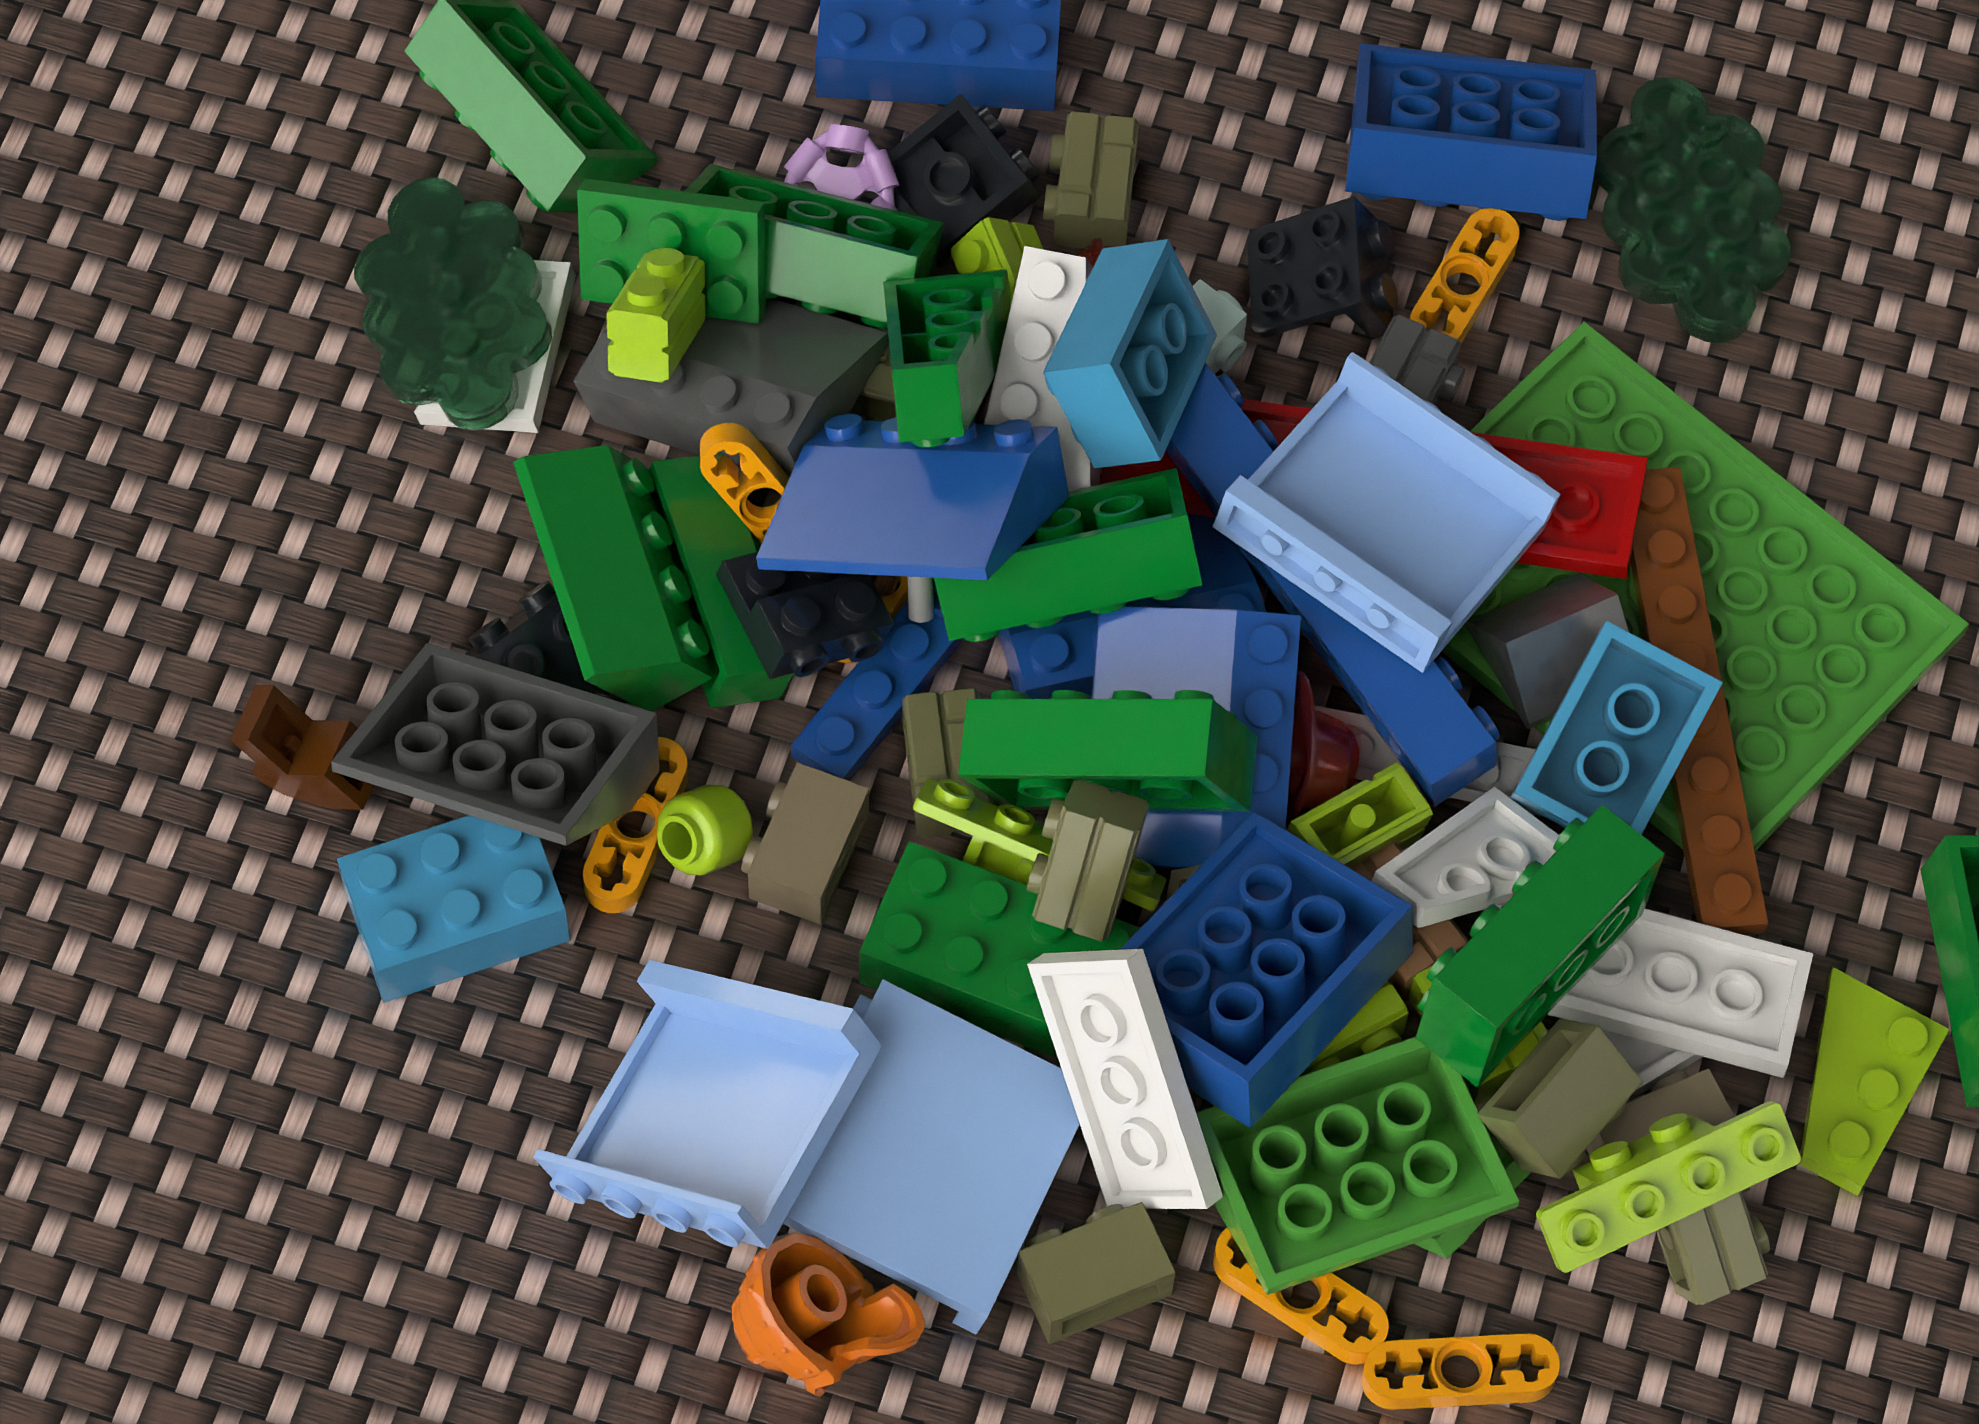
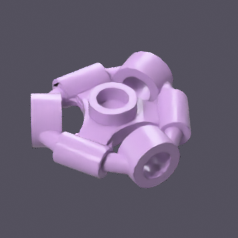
M829 124V130L813 141L807 137L784 166L788 170L784 180L785 183L800 186L799 183L812 182L817 191L853 200H858L867 191H872L879 196L870 204L899 211L895 207L894 188L899 186V182L887 150H879L868 136L869 131L866 129ZM829 148L843 152L864 154L862 162L857 167H840L829 163L826 151Z

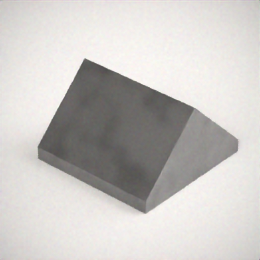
M1580 573L1478 616L1467 623V629L1527 730L1553 718L1599 630L1606 621L1628 632L1618 594Z

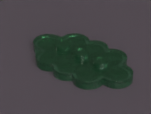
M1661 77L1646 82L1636 91L1629 109V125L1612 129L1602 137L1597 147L1594 175L1599 185L1609 193L1602 210V227L1611 240L1623 247L1618 261V276L1629 293L1649 304H1673L1675 315L1681 327L1692 337L1710 343H1724L1737 339L1748 329L1756 309V293L1772 289L1783 279L1791 258L1790 242L1785 232L1775 224L1782 205V192L1777 182L1760 170L1764 158V141L1754 126L1747 120L1734 115H1710L1708 105L1702 93L1691 83L1678 78Z
M434 177L419 179L403 187L393 197L387 211L390 233L370 242L359 253L354 265V279L366 301L369 302L362 316L363 329L374 349L382 353L379 361L380 375L394 398L404 404L416 406L438 401L447 419L457 427L473 431L490 428L504 420L515 407L519 397L516 373L537 363L547 352L551 343L552 325L540 303L537 302L542 290V276L532 257L522 251L524 231L511 208L501 202L490 200L466 205L457 187L446 179Z

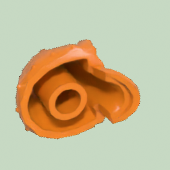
M795 1232L781 1236L776 1235L769 1249L762 1248L753 1257V1261L739 1287L740 1293L732 1303L734 1333L741 1350L747 1355V1360L752 1364H759L764 1368L786 1373L795 1380L804 1381L806 1390L818 1397L825 1393L829 1385L840 1381L842 1373L855 1363L860 1364L877 1356L901 1352L915 1345L922 1335L925 1325L922 1310L909 1293L892 1284L874 1294L873 1285L863 1278V1274L842 1253L816 1237Z

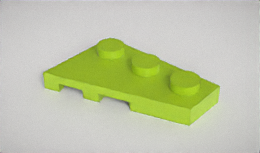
M1832 967L1827 980L1825 1009L1822 1026L1819 1031L1816 1050L1818 1052L1813 1085L1809 1095L1799 1165L1858 1196L1950 1029Z

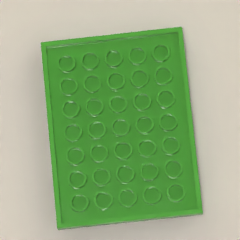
M1585 322L1573 331L1469 431L1648 457L1647 470L1672 467L1681 468L1754 852L1965 635L1969 623ZM1515 563L1444 647L1442 652L1517 713L1467 629L1468 621L1580 573L1618 594L1628 632L1644 640L1630 563L1627 579ZM1552 719L1534 728L1544 735ZM1670 781L1649 822L1683 849Z

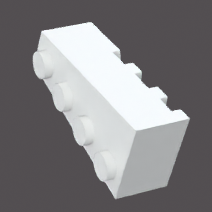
M1025 246L984 424L999 425L1009 420L1024 419L1030 421L1032 426L1057 427L1068 492L1100 485L1102 468L1093 467L1082 445L1074 438L1071 424L1056 396L1050 393L1043 374L1046 364L1093 267L1085 257Z

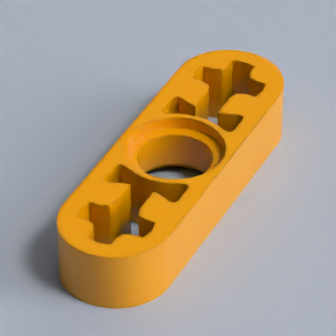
M1484 208L1473 213L1413 308L1410 319L1423 324L1425 328H1431L1435 325L1443 308L1450 313L1448 314L1445 331L1439 332L1458 339L1459 343L1462 344L1515 256L1519 239V226L1516 220L1509 213L1501 209ZM1491 232L1500 235V241L1495 240L1492 242L1484 260L1477 256L1481 237L1486 238ZM1465 273L1473 276L1478 281L1480 288L1473 294L1461 295L1452 291L1448 287L1446 280L1454 274Z
M735 423L715 425L708 429L700 440L701 472L762 544L780 500L772 506L759 507L750 503L747 497L752 491L759 488L774 489L782 496L790 477L746 427ZM725 450L731 456L739 453L740 468L743 473L739 476L738 466L727 455L718 458V452Z
M658 737L659 761L666 760L669 762L670 773L663 772L660 775L655 786V798L647 794L646 789L630 811H640L648 814L655 822L651 832L641 838H630L623 835L617 827L618 822L624 816L622 815L600 827L584 865L583 882L585 895L590 904L602 912H624L637 903L660 851L657 840L659 813L666 802L684 793L686 788L688 764L685 751L677 742L669 738ZM617 852L626 856L623 863V878L626 884L616 883L612 891L604 890L600 876L610 877L616 866Z
M1228 1228L1218 1237L1213 1265L1219 1279L1228 1287L1339 1360L1348 1364H1364L1368 1353L1376 1345L1386 1341L1389 1322L1384 1309L1376 1301L1338 1276L1329 1273L1310 1280L1318 1288L1320 1299L1310 1308H1294L1284 1300L1281 1291L1267 1295L1248 1262L1241 1269L1232 1264L1234 1252L1230 1247L1241 1250ZM1331 1297L1340 1301L1337 1304L1336 1316L1349 1324L1356 1323L1359 1318H1363L1370 1323L1367 1334L1371 1340L1363 1336L1357 1338L1354 1343L1346 1340L1344 1335L1347 1326L1331 1314L1328 1318L1327 1326L1318 1323L1327 1312Z
M1536 1334L1392 1340L1376 1345L1368 1353L1361 1374V1384L1365 1395L1372 1403L1390 1410L1530 1403L1541 1400L1550 1393L1560 1370V1359L1555 1347L1547 1339ZM1522 1354L1530 1355L1533 1365L1544 1366V1369L1538 1371L1534 1382L1525 1381L1522 1371L1504 1370L1500 1373L1497 1381L1498 1385L1490 1384L1493 1370L1490 1355L1498 1356L1496 1369L1515 1367ZM1452 1356H1465L1471 1359L1478 1367L1479 1380L1470 1387H1455L1449 1384L1443 1377L1441 1371L1442 1363ZM1422 1358L1431 1359L1428 1371L1431 1389L1422 1388L1424 1375L1404 1377L1399 1389L1390 1388L1387 1378L1376 1377V1375L1383 1372L1385 1362L1388 1361L1396 1362L1397 1369L1401 1373H1420L1423 1363Z

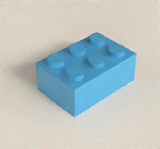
M1169 239L1110 247L1101 250L1043 371L1050 393L1056 396L1071 424L1074 438L1082 445L1094 468L1160 461L1217 337Z
M1606 621L1599 630L1510 798L1564 828L1575 818H1579L1585 823L1601 805H1604L1642 835L1723 682Z
M468 815L337 858L344 891L383 1003L570 941L566 909L541 841L537 836Z

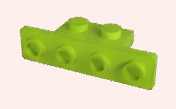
M927 778L913 805V810L973 835L963 858L964 862L1028 885L1037 854L1041 853L1047 856L1050 854L1053 839L1042 836L1044 826L1036 823L1035 818L1030 813L1013 805L1003 804L998 807L975 797V793L968 786L950 779L937 781ZM1135 857L1123 899L1147 910L1154 911L1165 886L1166 878L1156 874V870L1149 863Z
M1768 1101L1717 1126H1713L1693 1115L1687 1116L1685 1113H1677L1657 1120L1649 1127L1650 1134L1629 1144L1626 1141H1617L1594 1150L1589 1155L1590 1162L1572 1170L1580 1190L1552 1202L1536 1212L1537 1220L1557 1269L1568 1273L1797 1165L1801 1160V1156L1782 1106L1774 1101Z

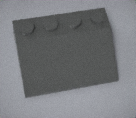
M765 298L766 312L759 324L705 316V321L670 379L665 380L663 383L614 376L613 373L609 372L608 345L611 340L607 338V328L601 333L573 382L595 423L700 455V440L708 429L722 423L739 424L752 432L790 477L803 445L824 427L827 420L835 416L849 414L889 343L888 333L776 299ZM725 450L718 452L722 453L723 456L727 455L740 468L739 453L731 456Z
M426 643L331 761L332 771L567 846L630 812L659 773L657 713Z

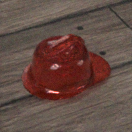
M1297 670L1286 824L1296 819L1301 809H1314L1353 787L1359 765L1360 750L1354 733L1342 720L1315 709L1310 681L1305 672Z

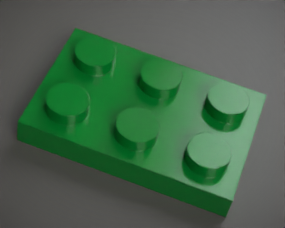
M593 179L583 180L577 189L581 300L613 304L632 272L637 269V265L645 253L659 248H672L682 252L683 255L699 257L700 260L705 262V287L701 293L705 294L706 317L759 324L766 312L764 202Z

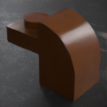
M255 685L230 738V741L256 762L251 773L255 778L283 795L328 809L363 810L374 787L373 784L332 771L331 761L358 729L351 721L312 720L274 685Z

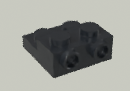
M962 94L957 96L888 152L899 182V186L894 188L895 207L900 212L944 223L937 255V261L940 264L951 256V248L981 220L992 217L1010 222L1042 196L1032 184L1040 176L1034 165L1019 147L1008 153L998 139L1007 133L1005 128L985 104L975 111Z
M758 552L724 560L716 573L769 679L792 673L797 677H805L816 673L829 663L847 658L852 662L866 660L877 654L884 647V640L895 624L870 575L758 569L756 560Z

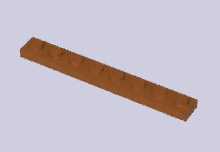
M1681 468L1648 469L1630 558L1644 641L1721 681ZM1721 685L1670 780L1697 923L1742 935L1764 934L1768 925V919L1723 686Z

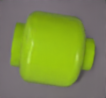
M703 785L677 795L665 803L659 813L657 823V840L662 854L677 870L687 875H706L742 859L753 835L751 815L744 801L733 790L723 785Z

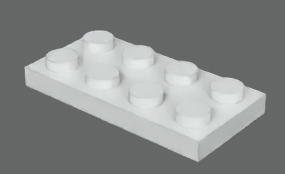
M1644 909L1642 916L1559 1001L1548 1015L1598 1025L1603 1030L1783 1078L1789 1064L1813 953Z
M1143 949L1044 953L1028 963L1033 984L1106 1205L1122 1204L1125 1209L1143 1202L1145 1209H1207L1223 1198Z

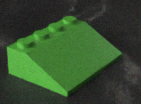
M1416 1037L1298 1077L1252 1128H1249L1216 1106L1196 1112L1223 1198L1214 1203V1206L1267 1295L1519 1206V1199L1484 1123L1477 1115L1478 1110L1461 1074L1416 1039Z

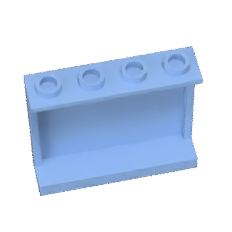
M1351 352L1345 361L1338 381L1248 480L1240 475L1226 490L1213 528L1423 673L1542 533L1561 494L1547 485L1538 475L1525 470L1494 449L1488 441L1475 436L1447 417L1434 404L1421 399L1390 378L1384 370L1371 365L1354 352Z
M649 960L637 980L639 985L655 1002V1006L567 1156L537 1149L533 1158L551 1176L552 1180L549 1183L551 1188L565 1199L574 1203L584 1204L588 1198L602 1202L613 1212L627 1218H635L637 1213L651 1216L665 1227L676 1232L685 1233L688 1227L704 1231L714 1240L729 1247H738L740 1242L769 1249L883 1045L852 1008Z
M882 980L873 999L860 994L853 1009L883 1046L783 1224L804 1235L816 1237L837 1251L957 1310L952 1323L977 1334L997 1299L1080 1123L1061 1068Z

